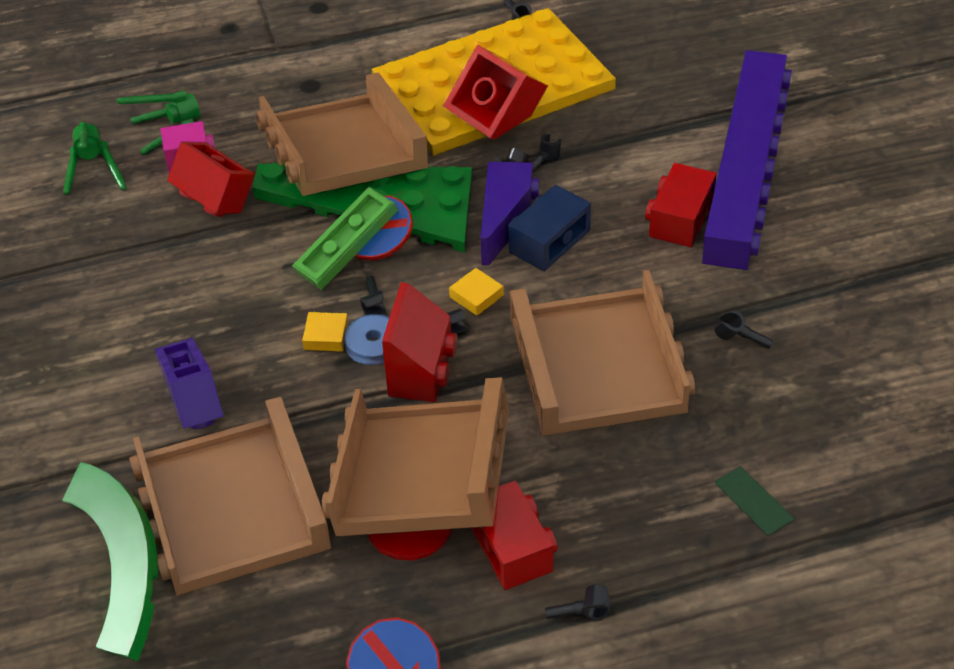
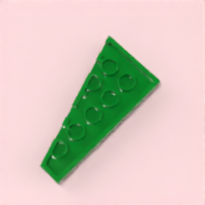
M277 163L258 164L252 187L255 199L290 208L302 205L314 208L317 215L328 217L330 213L342 215L368 187H371L383 196H393L406 204L412 213L413 228L411 234L421 236V242L434 245L436 241L452 244L453 250L465 253L473 179L472 167L428 166V168L302 196L296 184L289 182L285 165L280 166Z

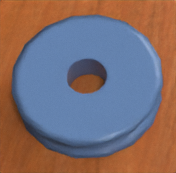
M379 314L362 316L351 322L346 328L344 334L345 349L354 361L364 365L384 363L382 339L389 317ZM371 338H378L377 341H369Z

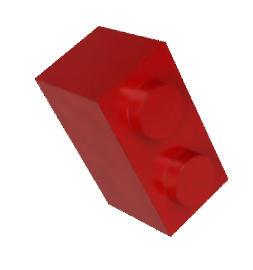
M181 141L167 181L180 189L179 193L182 196L196 200L204 205L203 209L207 213L223 217L225 214L242 212L255 174L206 142Z
M674 162L668 175H662L660 178L656 199H650L648 202L645 220L650 221L649 237L692 248L711 208L717 172Z
M516 480L499 486L493 526L471 528L504 591L552 573L553 553L558 551L557 542L552 530L548 526L543 528L538 520L539 514L534 499L530 494H523Z

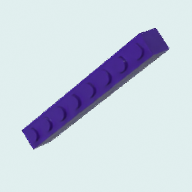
M745 51L704 236L702 264L748 270L750 256H758L761 233H756L755 230H763L766 208L760 207V204L768 205L771 183H766L765 180L772 181L775 159H770L769 157H777L780 136L774 134H781L784 113L779 112H785L792 70L786 69L787 55Z

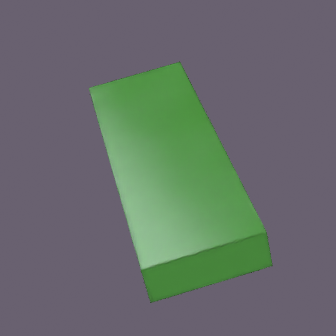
M368 187L292 265L296 273L322 290L398 212L395 203L371 187Z

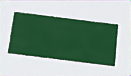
M741 466L714 481L768 536L794 520Z

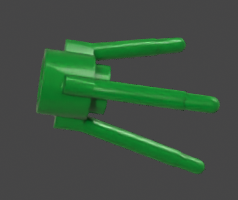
M185 91L174 94L119 97L117 99L118 104L170 102L165 104V109L132 117L130 119L132 124L168 116L171 124L178 123V125L194 123V121L200 119V109L195 96L192 93L186 94ZM158 137L140 150L141 154L145 155L163 144L162 137Z
M79 123L72 134L73 146L69 150L70 159L63 193L65 195L70 194L78 158L90 160L99 153L103 155L119 188L126 190L127 186L109 151V144L107 141L101 140L100 130L93 124Z

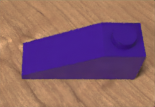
M488 162L480 237L482 265H490L509 242L508 225L511 220L523 213L532 205V200L539 196L540 180L539 178H533L532 163Z
M189 338L155 348L160 368L183 429L188 427L192 429L205 428L215 422L214 419L224 417L211 370L194 339Z

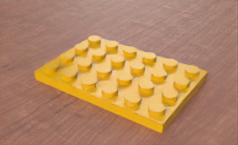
M549 8L535 11L531 16L526 15L520 17V19L509 20L503 24L477 31L474 34L448 41L445 44L425 51H419L416 54L396 61H390L372 69V74L380 73L427 136V149L432 156L486 137L485 134L443 107L477 44L502 56L548 85L531 117L522 123L612 91L616 85V78Z

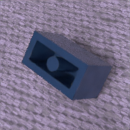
M554 185L545 194L538 196L533 204L523 213L511 220L508 225L509 253L545 272L590 231L591 203Z

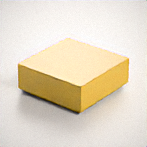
M477 268L449 287V297L476 316L504 296V286Z
M308 312L302 339L304 350L343 352L344 334L348 327L347 313Z

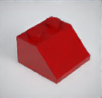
M477 44L443 107L489 138L495 140L531 117L548 85L502 56Z
M400 282L382 339L388 396L436 402L440 386L446 387L448 382L449 363H447L448 357L455 356L457 333H451L450 315L409 283Z

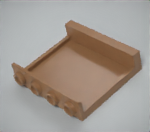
M379 72L366 75V95L274 113L265 97H259L260 111L255 113L258 129L260 132H265L269 148H275L279 165H285L289 182L296 184L302 196L428 168L427 136Z
M643 270L642 288L530 305L526 289L510 291L511 322L542 436L688 413L689 396L695 394L693 374L690 370L685 371L682 344L680 341H674L672 316L670 312L664 313V299L661 286L659 284L654 285L649 270Z
M502 377L485 379L482 400L367 409L361 389H355L351 406L345 409L346 426L344 433L338 436L337 460L332 462L330 466L331 483L329 491L324 492L322 497L324 517L326 519L330 518L335 535L348 536L493 526L510 410Z
M281 396L265 401L268 418L144 453L139 436L133 438L137 455L129 457L136 482L144 480L146 484L145 487L138 488L140 500L146 513L153 511L155 519L149 520L153 530L156 546L162 545L164 553L157 555L160 574L163 581L172 579L176 596L331 549L327 521Z

